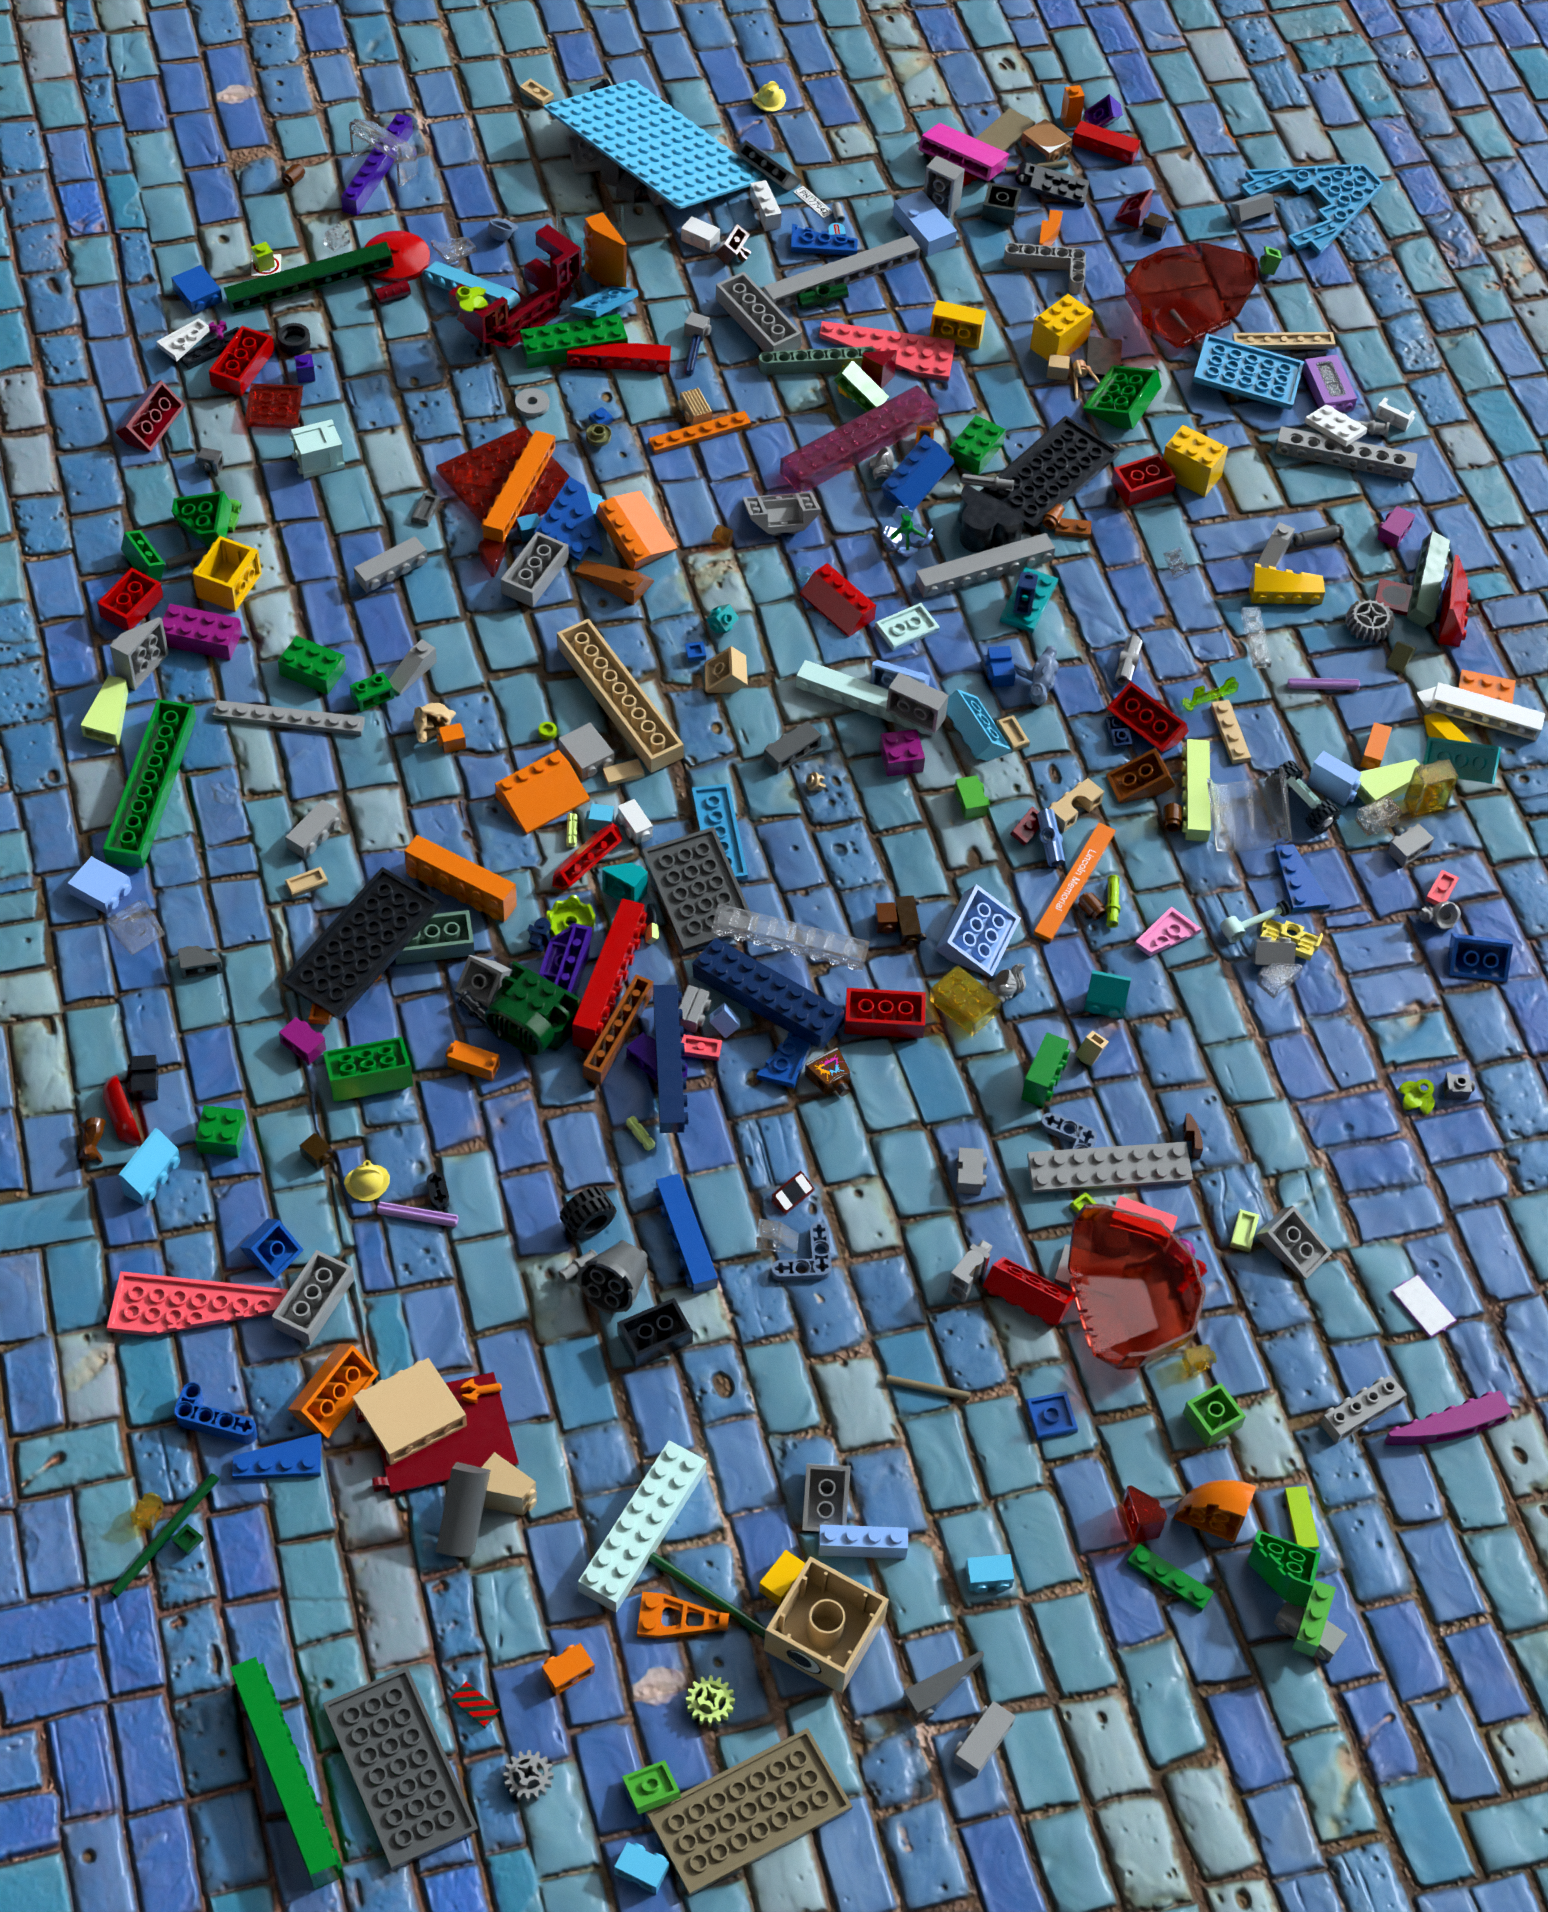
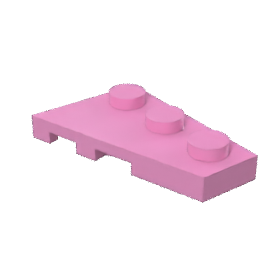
M1170 907L1136 940L1135 946L1148 956H1152L1201 933L1202 928L1173 907Z

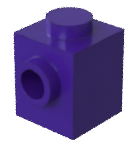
M312 354L294 356L298 383L315 381Z

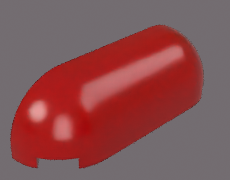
M114 1075L108 1079L102 1091L103 1101L120 1141L131 1143L133 1146L142 1145V1140L117 1075Z

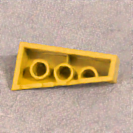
M1256 563L1254 565L1249 584L1251 603L1322 604L1325 595L1323 576L1304 572L1296 574L1289 569L1279 571L1276 570V567L1272 566L1263 568L1261 564Z

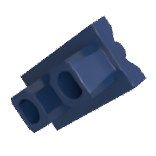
M546 918L536 920L534 926L529 924L527 929L530 935L528 942L531 944V949L543 953L545 944H549L550 939H552L549 933L551 924Z

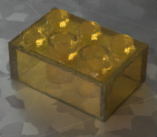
M1449 759L1438 760L1426 765L1421 764L1414 768L1403 800L1412 818L1447 809L1459 777Z
M957 965L931 988L929 1001L970 1035L974 1036L999 1014L1002 1000Z

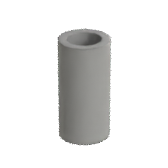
M835 202L831 206L835 221L843 223L845 216L842 206L839 202Z

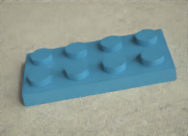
M611 285L569 306L570 313L577 314L578 316H590L593 319L600 318L602 314L609 313L612 309L619 308L622 304L631 302L632 299L638 297V290Z

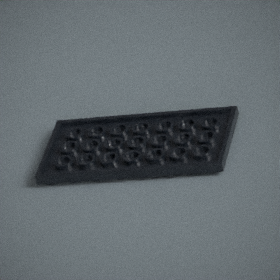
M1064 416L997 475L999 479L1014 480L1013 491L997 489L996 491L995 488L984 487L980 492L1024 519L1023 525L1034 532L1043 524V516L1056 504H1066L1120 454V450L1074 420Z
M382 867L280 981L292 991L336 1019L341 1020L441 908V902Z

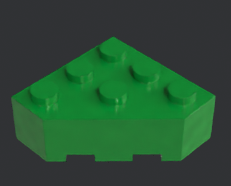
M219 491L174 498L171 512L184 530L207 548H210L219 536L227 537L232 504L225 492Z
M1257 1530L1247 1562L1283 1600L1288 1601L1294 1606L1305 1608L1314 1586L1321 1553Z

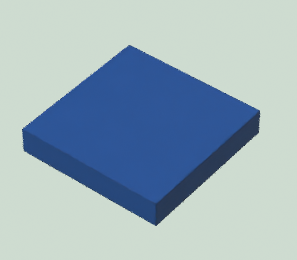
M1067 1391L1025 1400L1036 1441L1078 1432Z

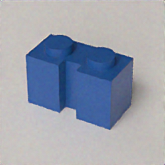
M1010 646L988 647L987 655H984L985 666H988L987 678L991 680L992 687L1014 686L1016 673L1012 663Z

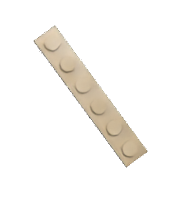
M1333 332L1233 333L1232 340L1263 350L1334 349L1335 347Z

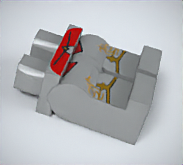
M982 1240L978 1246L975 1244L970 1246L969 1252L951 1272L947 1293L963 1303L967 1301L972 1284L977 1283L980 1276L983 1277L986 1274L992 1245Z

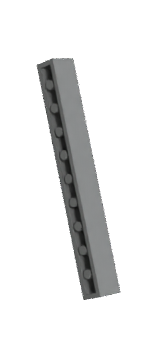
M909 235L764 286V293L781 309L797 303L796 298L798 294L815 291L819 285H827L829 287L845 283L849 285L918 261L920 247Z

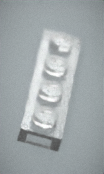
M1260 607L1242 608L1241 616L1252 667L1270 668L1272 661Z

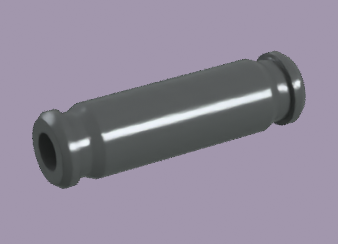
M1339 523L1337 525L1303 531L1299 534L1294 533L1292 538L1293 544L1296 547H1300L1301 545L1305 546L1338 537L1341 538L1344 536V527Z

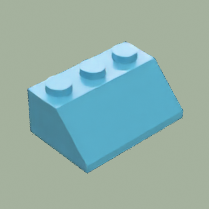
M157 1128L151 1132L119 1173L124 1195L144 1206L155 1197L160 1185L165 1184L170 1172L180 1164L178 1148Z

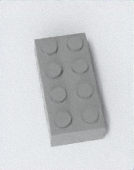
M536 532L501 578V594L534 607L568 561V544Z
M316 1250L273 1313L272 1321L274 1328L311 1346L354 1281L353 1267Z

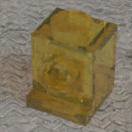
M1209 1344L1185 1349L1182 1361L1188 1377H1191L1195 1371L1205 1372L1209 1370L1212 1364L1217 1362L1215 1352L1211 1351Z
M152 1492L145 1493L142 1500L137 1502L135 1512L132 1511L130 1514L132 1523L154 1530L164 1508L160 1496Z

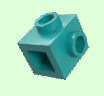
M730 604L713 608L710 611L711 614L706 618L710 628L715 633L729 632L733 628L732 625L739 619Z

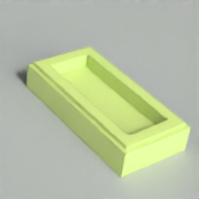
M1239 1209L1230 1247L1250 1252L1259 1219L1258 1214Z

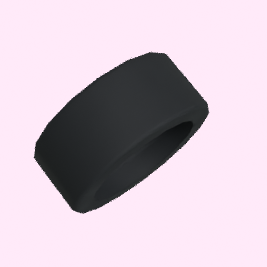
M289 323L278 330V345L282 352L288 355H299L310 348V333L306 326L300 323ZM293 335L303 337L301 341L295 343L285 341L287 337Z

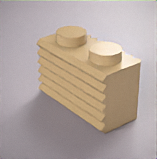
M698 387L680 393L678 406L680 410L684 411L687 422H690L691 425H696L712 420V411Z

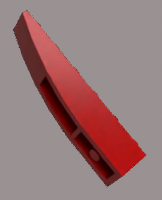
M617 343L567 351L568 366L670 372L671 346Z

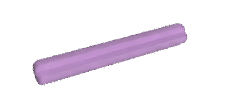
M1288 678L1287 686L1289 689L1358 690L1360 681L1359 679Z
M379 1202L377 1206V1213L451 1227H456L458 1224V1215L385 1202Z

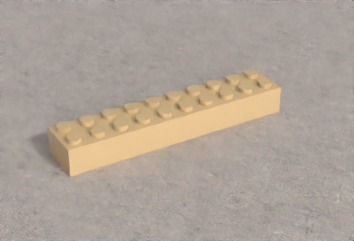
M586 619L557 632L558 649L648 770L652 773L682 759L684 744L592 622Z

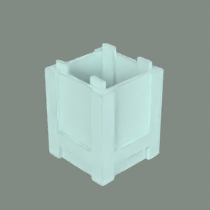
M332 419L291 429L292 435H289V438L293 441L294 453H291L293 460L297 459L300 466L297 470L299 475H303L304 479L345 468L343 445Z

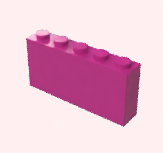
M940 122L921 136L918 149L933 157L939 156L964 168L966 172L986 181H990L1004 170L1009 157V153Z

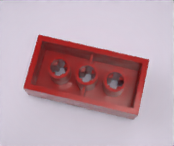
M241 326L210 368L211 386L242 396L273 354V336Z
M847 988L844 1034L923 1038L926 992Z

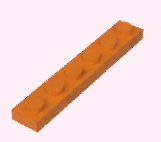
M741 411L648 438V443L654 454L657 455L750 428L751 421L746 412Z

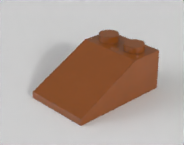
M1156 748L1106 774L1120 804L1157 796L1175 787V783Z

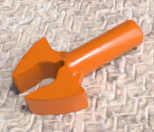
M470 1379L460 1387V1391L471 1390L472 1393L462 1394V1399L470 1403H477L479 1395L500 1392L502 1386L500 1383L478 1386L474 1384V1379Z

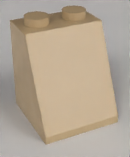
M494 1452L481 1467L491 1470L484 1508L523 1516L527 1511H531L537 1503L536 1481Z

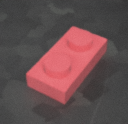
M1441 870L1425 901L1434 905L1447 901L1459 877Z
M684 1034L681 1043H684L685 1055L682 1056L719 1061L722 1040Z

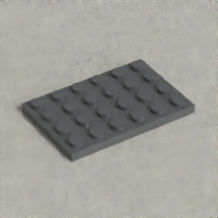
M714 827L642 849V855L683 952L710 944L715 937L722 940L756 928L755 921Z

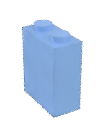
M1323 751L1313 763L1307 785L1345 807L1357 797L1358 793L1356 791L1361 785L1359 780L1362 773Z
M92 856L67 883L72 896L107 915L118 906L120 900L127 896L132 888L129 876Z

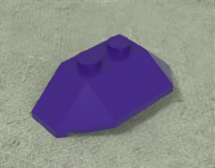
M573 923L569 928L550 939L539 975L574 994L579 988L589 957L592 927Z

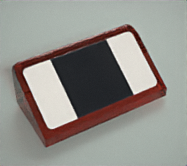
M799 1171L772 1194L771 1202L786 1215L815 1191V1188L804 1173Z

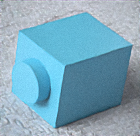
M591 803L590 811L586 812L585 822H589V830L600 831L613 823L614 806Z

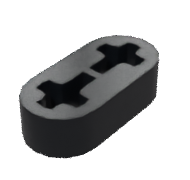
M433 1172L426 1179L431 1205L435 1210H445L450 1204L446 1181L441 1173ZM433 1180L439 1182V1188H435ZM441 1194V1198L443 1200L442 1203H439L437 1199V1195Z

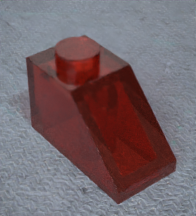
M484 538L478 545L480 559L491 577H495L507 552L506 539L501 543Z

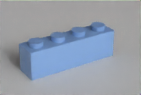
M820 1525L818 1556L906 1559L908 1528Z

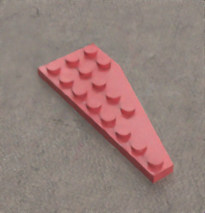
M822 321L819 338L836 345L872 347L875 351L896 350V369L909 371L910 375L915 377L949 381L956 340Z
M120 1271L107 1330L108 1332L153 1336L270 1315L280 1305L288 1293V1289Z

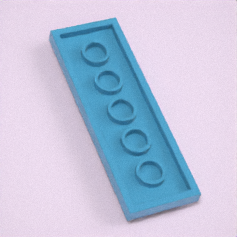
M729 783L693 787L692 797L699 831L711 827L715 828L737 881L747 880L748 872Z

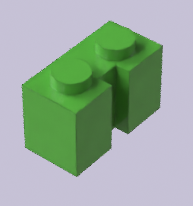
M978 776L956 779L954 792L958 802H960V809L964 820L986 816L990 803L988 797L984 795V785L982 782H979Z

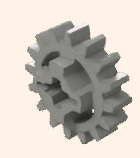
M528 1750L527 1755H523L520 1751L519 1758L511 1757L512 1765L506 1764L505 1768L508 1772L503 1774L504 1779L507 1780L505 1787L510 1788L511 1796L517 1793V1800L520 1801L524 1796L526 1801L529 1802L532 1796L537 1801L539 1800V1793L544 1796L547 1794L545 1787H552L550 1780L554 1779V1773L550 1772L552 1764H547L548 1758L546 1756L540 1759L539 1751L535 1755H531V1750ZM538 1766L542 1768L544 1776L538 1772ZM529 1773H532L533 1776H529L528 1779L525 1778ZM513 1776L520 1781L519 1786L515 1783Z

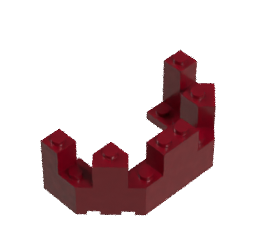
M548 224L535 232L536 246L550 255V265L542 259L535 258L524 266V279L537 287L538 290L525 297L513 287L510 288L518 293L520 303L509 312L508 300L503 296L483 309L474 308L472 312H466L460 307V302L456 299L457 290L464 286L460 284L449 292V305L460 312L457 320L464 324L466 330L484 343H491L495 346L511 349L520 342L521 329L543 326L555 318L561 311L559 306L563 299L567 300L573 289L571 285L575 278L579 279L582 274L581 248Z

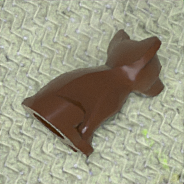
M91 1117L85 1120L84 1123H80L79 1128L83 1130L82 1142L84 1145L79 1154L80 1160L93 1161L97 1159L100 1163L103 1162V1157L98 1152L96 1146L103 1135L104 1126L106 1125L104 1119Z

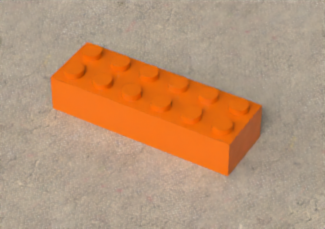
M416 835L404 850L406 873L410 877L417 878L426 885L439 889L445 895L457 898L461 903L473 906L477 911H483L495 920L505 922L516 908L515 883L419 835Z

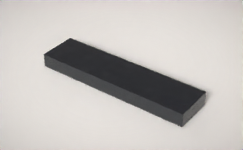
M236 327L224 333L222 340H218L216 337L189 350L180 358V361L190 370L220 355L239 328Z

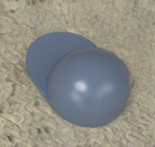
M500 218L490 220L488 225L489 235L499 241L508 240L512 233L518 230L516 224Z

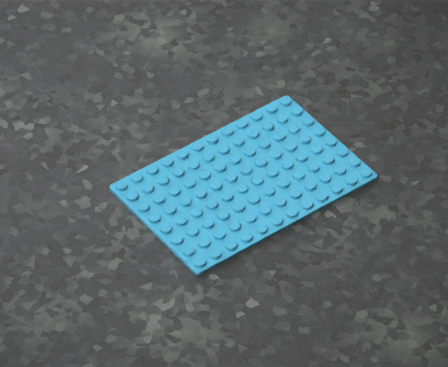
M636 80L626 81L544 105L545 111L677 209L749 187L750 183L763 181L767 178L761 171L751 166L749 162L740 158L738 154L729 150L727 146L718 142L716 138L707 134L705 130L696 126L694 122L685 118L683 114L674 110L669 104L663 102Z

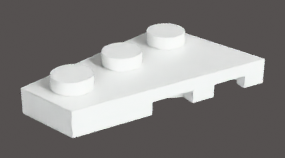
M198 318L156 341L157 346L177 362L210 331L209 326Z

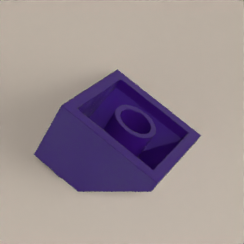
M1110 94L1084 111L1087 123L1102 128L1123 116L1121 104Z

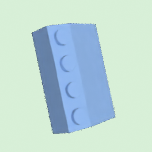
M976 884L964 892L935 950L951 962L992 977L1021 918Z

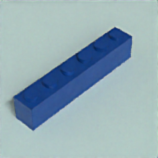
M680 1173L656 1179V1188H653L656 1200H660V1213L662 1217H666L668 1234L673 1236V1249L679 1253L680 1258H678L681 1270L686 1272L685 1282L687 1287H691L693 1294L717 1288L718 1277Z

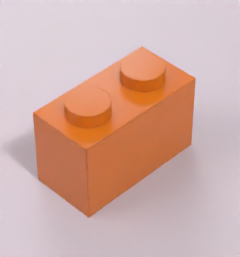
M581 1643L576 1646H568L561 1655L548 1658L543 1663L544 1665H542V1675L556 1696L595 1673V1664Z

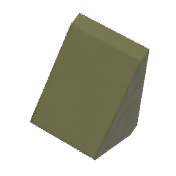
M1397 641L1386 667L1403 674L1417 648L1405 642Z

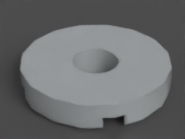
M537 388L524 389L515 398L516 409L521 415L526 417H538L540 414H545L549 409L550 399L548 395Z

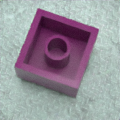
M917 729L880 734L879 749L887 777L924 771L925 756Z

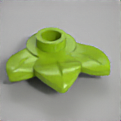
M463 286L456 292V299L460 302V307L466 312H472L474 308L483 309L488 306L487 301L482 297L486 292L484 288Z
M1430 1080L1407 1081L1398 1088V1091L1405 1095L1403 1099L1404 1110H1412L1419 1107L1424 1115H1428L1432 1111L1435 1100L1432 1096L1434 1085ZM1424 1085L1427 1086L1428 1089L1426 1091H1423L1420 1087Z

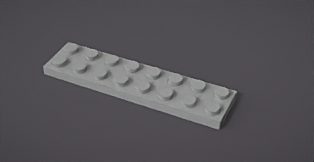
M1186 1142L1027 1153L1032 1193L1190 1183L1193 1180Z

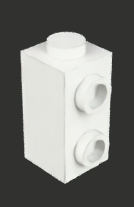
M635 799L618 806L617 821L625 827L627 836L630 839L632 838L635 844L648 841L653 837V825Z

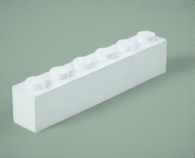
M1439 682L1433 693L1430 706L1432 711L1537 741L1542 731L1545 713Z

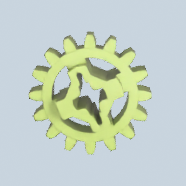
M712 1675L709 1676L708 1681L701 1677L700 1684L694 1681L693 1689H688L687 1694L689 1697H686V1704H690L687 1706V1711L693 1712L692 1719L700 1718V1725L704 1721H708L709 1727H711L712 1721H716L718 1725L721 1723V1718L727 1721L728 1713H733L734 1707L731 1705L735 1704V1698L732 1697L734 1695L733 1689L727 1690L729 1683L721 1684V1677L713 1681ZM701 1691V1692H702L701 1697H698L697 1700H695V1699H696V1696H697L698 1693ZM707 1695L711 1701H714V1707L713 1704L709 1700H707ZM726 1701L723 1709L719 1710V1706Z

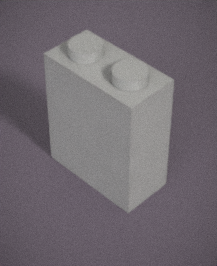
M591 723L558 738L559 751L569 761L582 780L592 777L597 772L603 770V768L614 764L613 750Z

